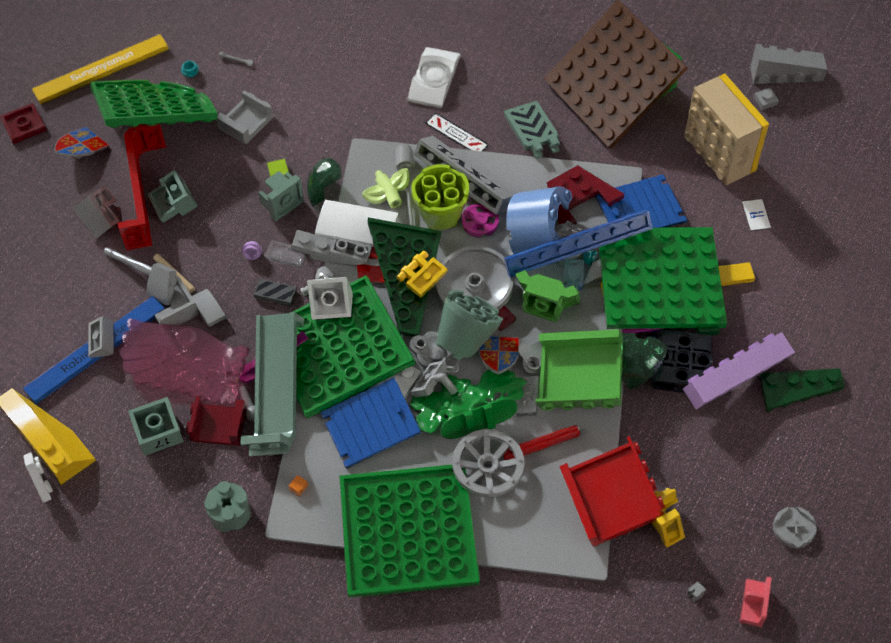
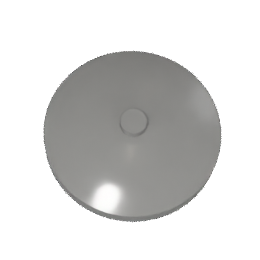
M482 246L461 248L447 256L441 264L448 271L436 283L437 294L443 305L450 290H462L464 292L463 295H469L474 298L478 296L492 304L496 309H501L510 299L514 289V277L510 278L508 276L504 262L505 257L491 248Z

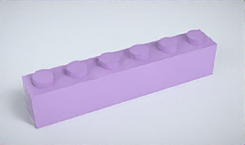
M781 332L776 336L772 333L763 339V343L760 344L757 341L750 345L747 352L741 350L733 355L734 359L726 358L718 363L719 367L716 369L712 366L703 372V376L699 377L697 374L688 380L689 384L683 390L695 409L697 410L794 354L795 351Z

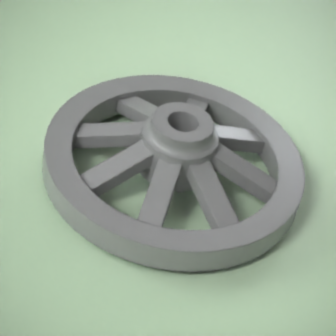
M490 429L478 430L468 434L458 443L453 453L452 467L457 481L464 489L478 496L496 497L511 491L518 484L524 470V456L517 442L507 434ZM490 439L503 443L494 455L490 454ZM483 440V455H480L471 445L473 442ZM508 448L514 454L515 459L498 462ZM466 449L477 462L460 460L463 451ZM516 466L512 477L499 470ZM461 468L478 471L467 478ZM484 476L486 487L479 486L474 482ZM492 476L499 478L505 483L493 487Z

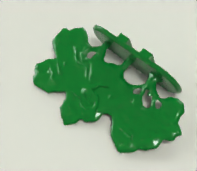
M488 369L482 374L480 382L476 385L471 384L469 379H458L456 376L449 374L447 377L458 389L455 394H451L441 382L442 390L440 392L433 391L430 395L414 397L413 395L409 406L416 410H421V413L415 418L420 430L432 433L443 423L440 430L442 437L456 439L485 428L494 429L496 424L504 422L515 415L518 409L515 400L523 397L522 387L527 381L522 377H517L514 372L509 370L496 374ZM500 392V399L497 398V401H494V395ZM488 403L486 405L475 408L479 404ZM447 414L449 419H445L444 415Z

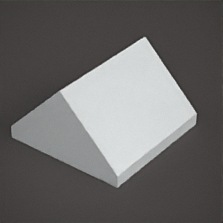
M347 277L307 280L312 320L351 317L353 292Z

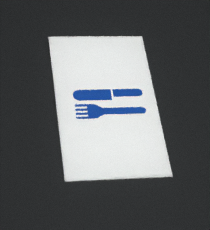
M762 199L742 201L751 230L771 228Z

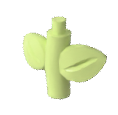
M408 168L397 171L392 175L391 179H389L387 174L382 173L381 170L376 171L375 181L378 185L364 190L362 197L372 204H381L387 200L392 209L398 208L402 204L398 192L406 189L409 184L410 175Z

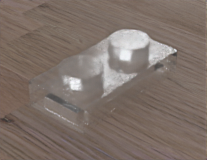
M271 240L265 253V259L302 268L308 254L291 249L292 245Z
M538 376L522 377L527 383L522 387L523 397L516 400L518 405L516 415L517 417L537 416L538 405L535 399H539L540 379Z

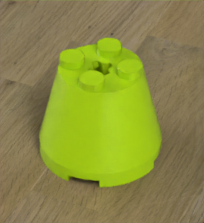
M438 164L428 166L422 169V173L412 182V198L429 229L445 230L457 226L469 197L467 177L463 172L460 173L450 168V165Z

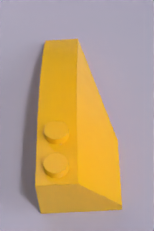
M13 388L0 396L1 409L61 485L96 461L70 428Z

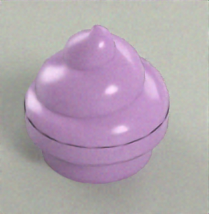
M250 241L243 246V254L248 260H256L261 256L262 248L257 242Z

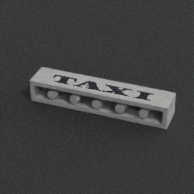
M429 136L419 140L414 152L417 158L428 166L438 164L450 165V168L460 173L463 172L468 179L469 195L496 215L508 210L509 202L514 193L436 137Z

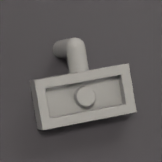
M444 361L428 365L410 392L414 397L428 396L433 392L437 382H442L451 394H455L458 389L447 375L444 374L448 366Z

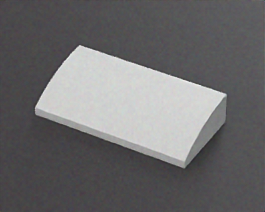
M325 200L319 215L315 235L334 239L337 236L374 246L367 224L368 217L398 223V213Z

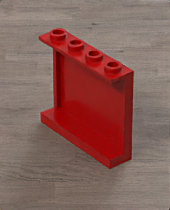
M630 436L627 437L629 443L571 468L567 463L559 466L587 537L593 547L652 523L664 515L662 509L666 507L661 496L656 497L654 493L655 490H658L653 478L648 479L646 473L649 472V468L645 459L640 461L638 455L642 454L637 442L632 443Z

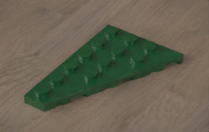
M368 217V228L398 331L401 335L411 337L420 335L429 291L420 298L406 286V283L410 280L409 278H405L400 282L396 276L404 266H408L413 261L412 258L416 254L419 255L422 251H426L429 255L425 259L427 262L433 257L436 259L442 231ZM418 266L413 272L417 273L422 267Z

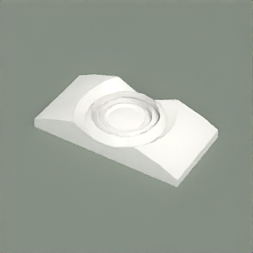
M426 47L421 56L417 73L411 83L408 102L442 108L460 54Z

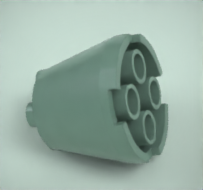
M450 290L445 298L435 344L451 352V356L455 359L461 360L462 357L470 358L499 328L503 318L498 316L499 310L478 296L474 298L469 295H463L464 292L462 290Z

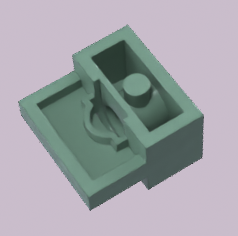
M175 170L159 180L161 185L147 194L159 219L163 223L178 213L184 216L198 206L186 182Z

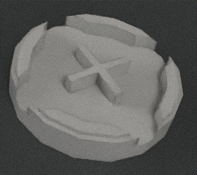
M786 507L782 509L773 521L775 537L780 543L790 548L798 549L809 545L814 539L817 529L814 517L800 507Z

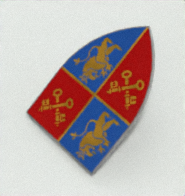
M87 127L62 136L55 145V154L81 159L82 156L109 148L110 145Z
M490 336L479 348L480 360L489 370L496 374L505 372L518 359L519 338Z

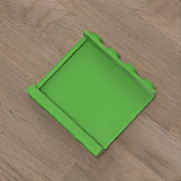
M619 329L539 334V342L542 345L539 399H535V402L540 409L545 411H552L554 408L573 410L577 407H582L583 409H593L594 407L611 409L615 406H621L623 336Z

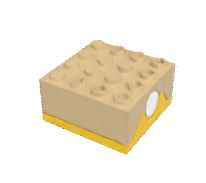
M722 74L694 87L685 130L686 140L695 147L696 152L705 159L706 164L715 171L717 177L725 185L755 172L758 167L769 123L726 74Z

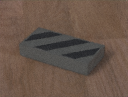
M259 279L254 292V298L291 306L297 292V287Z

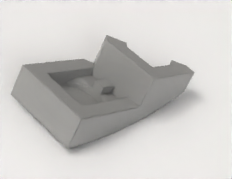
M600 259L592 263L583 283L584 288L594 286L602 279Z

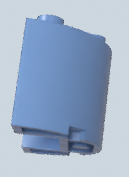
M560 186L525 191L513 195L508 205L506 220L507 231H511L512 239L509 240L513 255L561 239V236L557 234L554 227L558 219L559 205L561 204L565 210L569 208V203L572 200L570 190Z

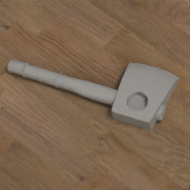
M108 247L104 249V254L110 258H114L148 275L147 295L149 297L153 296L159 303L170 304L177 282L176 270L161 263H154L151 267Z

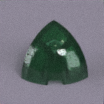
M330 157L320 159L309 173L306 193L312 207L325 200V187L342 178L341 166Z
M622 333V380L631 390L645 383L656 373L665 358L667 346L650 336L647 339L636 338L635 333Z

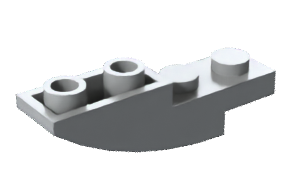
M297 230L291 249L310 254V259L359 265L367 264L372 246L337 236L333 240Z

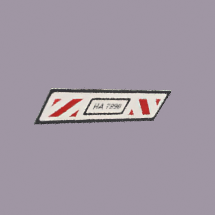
M436 112L424 123L468 150L484 151L489 146L485 141Z

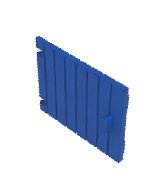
M664 174L615 187L624 193V199L611 206H608L599 194L595 196L607 222L643 210H649L653 228H668L688 221L685 215L678 216L683 211L669 183L662 184V182L666 181Z
M395 378L387 380L321 412L323 419L331 416L332 420L326 422V426L340 457L349 456V459L343 461L345 468H349L421 433Z

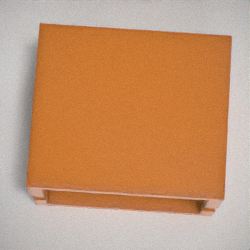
M297 475L288 487L291 492L300 497L308 487V482Z

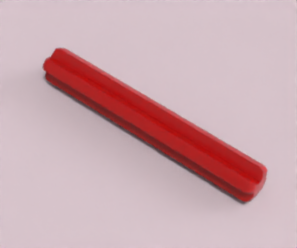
M573 425L518 445L522 450L523 456L579 437L580 429L577 425ZM509 448L502 455L505 461L515 459L514 454Z

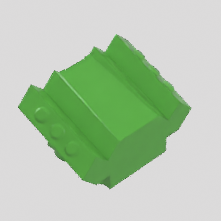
M526 270L516 273V277L524 290L522 295L524 298L522 304L524 313L556 323L564 309L581 303L579 292L574 285L565 288L561 281L540 274L529 277Z

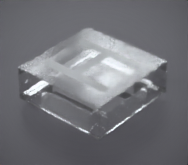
M567 221L557 234L564 238L584 231V229Z

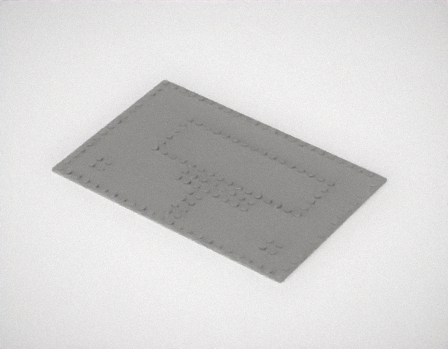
M354 138L351 142L338 202L397 212L398 223L410 225L406 189L398 192L402 204L395 209L390 207L387 200L381 204H372L362 197L364 190L378 185L375 181L376 171L381 170L382 173L387 174L389 179H391L394 173L399 171L396 168L395 151L399 145L406 143ZM407 144V145H409V146L411 147V149L413 150V154H414L417 145H416V144ZM451 148L514 194L546 189V182L577 165L614 188L640 181L642 178V169L639 167L543 157L536 159L533 156ZM414 155L415 167L409 172L414 226L428 228L414 203L411 190L413 180L428 165ZM469 195L462 214L469 206L481 203ZM595 196L569 210L577 220L576 226L580 227L583 231L608 223ZM476 208L477 212L483 213V211L480 208ZM507 211L498 214V228L489 236L485 234L481 235V237H474L465 232L462 224V214L457 226L439 230L442 231L436 260L440 263L456 250L470 246L491 248L504 257L513 255L509 240L512 239L511 231H507ZM495 216L489 217L488 223L494 224ZM598 247V248H595V250L598 252V260H599L600 257H599V247ZM582 260L572 266H561L552 263L527 272L529 277L540 274L559 280L565 288L574 285L579 292L581 303L564 309L556 323L524 313L522 309L524 290L517 277L514 276V289L505 306L516 316V321L501 332L497 329L491 336L518 337L519 346L522 341L527 342L531 346L539 341L540 333L615 329H606L604 298L601 287H583L591 266L584 264ZM325 262L324 267H327L333 273L334 278L347 277L349 284L358 280L357 265ZM371 283L397 328L385 284ZM436 284L429 290L420 330L421 336H424L427 332H438L444 305L438 297ZM619 329L623 336V351H627L628 335L624 334L622 329ZM401 335L416 362L412 367L420 370L423 374L426 367L418 363L416 354L410 349V341L413 337ZM417 342V345H418V346H420V347L423 346L422 343ZM479 349L470 358L462 357L460 360V370L451 375L456 376L458 379H469L473 385L478 384L482 374L488 370L480 360ZM519 355L516 363L508 370L514 372L517 377H522L527 381L522 387L524 395L521 399L515 400L518 405L515 415L504 422L496 424V428L491 430L507 434L517 444L573 425L579 427L580 436L525 455L522 477L511 491L496 497H482L469 492L477 565L605 581L608 571L610 540L595 547L592 546L559 466L567 463L571 468L618 448L625 373L622 372L621 406H615L611 409L594 407L593 409L577 407L573 410L554 408L552 411H545L540 409L535 402V399H539L541 370L537 374L525 372L522 367L523 360ZM441 359V360H433V362H440V361H442V359ZM437 382L433 391L440 392L442 390L441 382ZM365 389V390H363V391H361V392H359V393H357V394H355V395H353V396H351V397H349V398H352V397H354V396H356V395H358V394H360V393H362V392H364V391H367L368 389ZM410 392L405 400L415 419L421 413V410H416L409 406L413 396ZM500 392L494 395V401H497V398L500 399ZM296 399V437L288 454L282 455L265 532L266 538L344 549L339 475L452 465L454 450L465 436L456 439L442 437L440 430L443 423H441L436 431L432 433L420 430V434L383 450L349 468H345L343 461L349 459V456L340 457L326 426V422L332 420L331 416L323 419L321 412L306 419ZM488 403L479 404L475 408L486 405ZM447 414L444 415L445 419H449ZM490 439V454L494 455L503 443ZM478 440L471 444L480 455L484 454L483 440ZM466 449L463 451L460 460L477 462ZM503 456L498 460V462L505 461L503 459ZM516 466L499 470L512 477ZM466 468L467 478L478 470ZM297 475L308 482V487L300 497L291 492L288 487ZM484 476L474 482L479 486L486 487ZM492 476L493 487L505 483L499 478Z

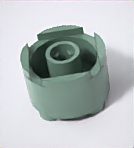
M222 481L207 494L204 505L211 524L217 530L229 532L234 529L239 530L246 525L250 518V504L247 494L242 487L234 483Z

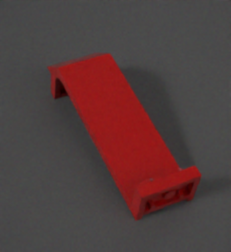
M160 123L153 126L139 124L138 126L130 127L124 133L137 219L118 223L126 251L153 245L139 158L144 152L166 148Z

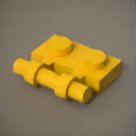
M422 251L419 255L416 254L412 258L413 261L408 266H404L396 276L400 282L405 278H409L410 280L406 283V286L420 298L448 271L434 257L427 262L425 259L429 255L426 251ZM418 266L422 267L417 273L413 272Z

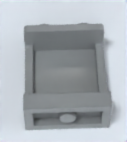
M243 91L241 93L242 100L226 116L219 113L216 121L219 130L246 145L273 118V114L268 102H263L254 94Z

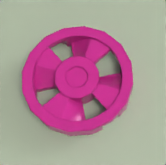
M473 204L466 208L462 214L463 229L474 237H481V235L488 234V236L492 235L498 228L499 215L494 214L482 204ZM476 208H480L483 211V213L477 212ZM495 216V223H488V218Z

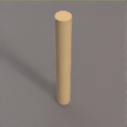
M156 254L153 257V259L157 263H161L167 267L174 269L159 254ZM176 270V277L179 276L189 293H193L195 287Z

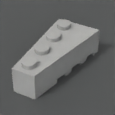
M756 44L750 70L753 84L824 81L827 67L823 53L804 50L795 52L790 48L779 50L776 46L765 48L762 47V44Z

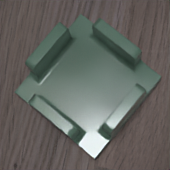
M278 171L265 180L266 185L273 190L268 195L263 191L258 193L260 203L270 212L271 218L275 222L304 202L301 178L296 174L292 176L288 172L283 175Z

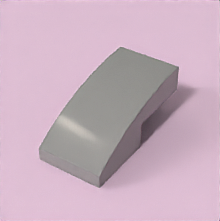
M208 289L192 296L202 319L209 327L226 319L224 312Z

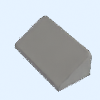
M104 316L89 323L88 357L90 358L109 356L114 353L113 321Z

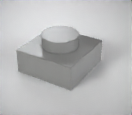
M771 88L754 93L753 98L761 110L778 105L779 100Z

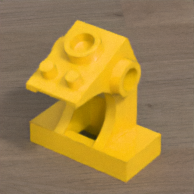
M666 488L665 491H654L656 497L661 496L666 508L662 509L664 515L652 522V525L660 534L666 548L685 538L680 514L677 510L673 509L668 513L665 512L667 508L678 502L676 490Z

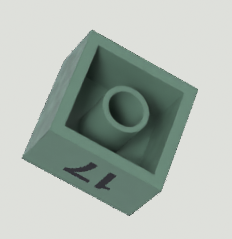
M168 397L128 411L144 456L184 442Z

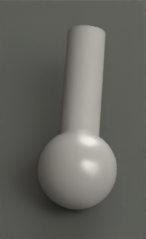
M245 385L238 388L242 400L245 401L247 408L246 418L251 422H255V406Z

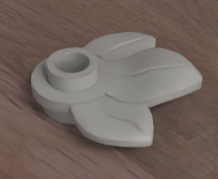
M431 331L427 332L424 336L417 335L410 341V349L416 354L418 363L426 368L433 360H441L448 355L446 349H442L435 344L438 332ZM417 342L422 343L423 346H422V347L418 346V345H417Z
M522 341L518 348L519 355L523 360L522 367L529 374H537L541 370L542 345L539 341L531 346L527 342Z

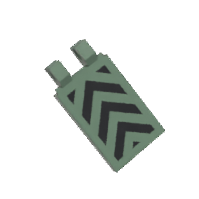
M537 101L504 111V117L525 150L531 149L536 159L543 157L541 151L544 144L548 145L552 153L560 151L558 147L560 145L559 134Z

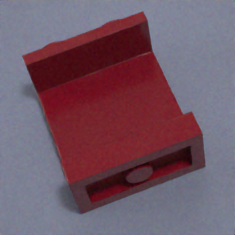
M196 396L195 402L190 407L191 420L186 425V433L189 434L191 442L240 446L247 410L245 401L236 400L235 407L202 404L200 396Z

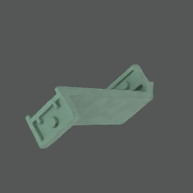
M295 312L267 316L256 315L254 435L241 436V445L248 447L249 456L288 454L296 437L297 327H304V318Z

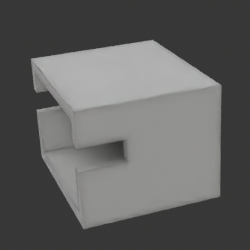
M696 582L688 589L687 596L693 595L691 600L695 603L704 595L706 589L699 582Z

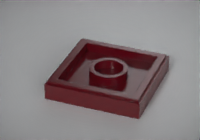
M33 103L0 116L13 144L47 131Z

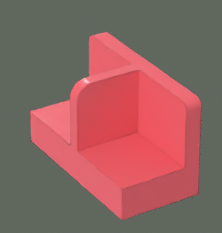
M767 577L765 582L746 579L740 623L758 627L763 626L767 617L772 577Z

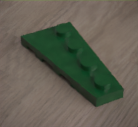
M840 368L760 373L759 376L766 413L773 411L774 408L787 407L791 403L807 401L811 397H820L843 390L844 388Z

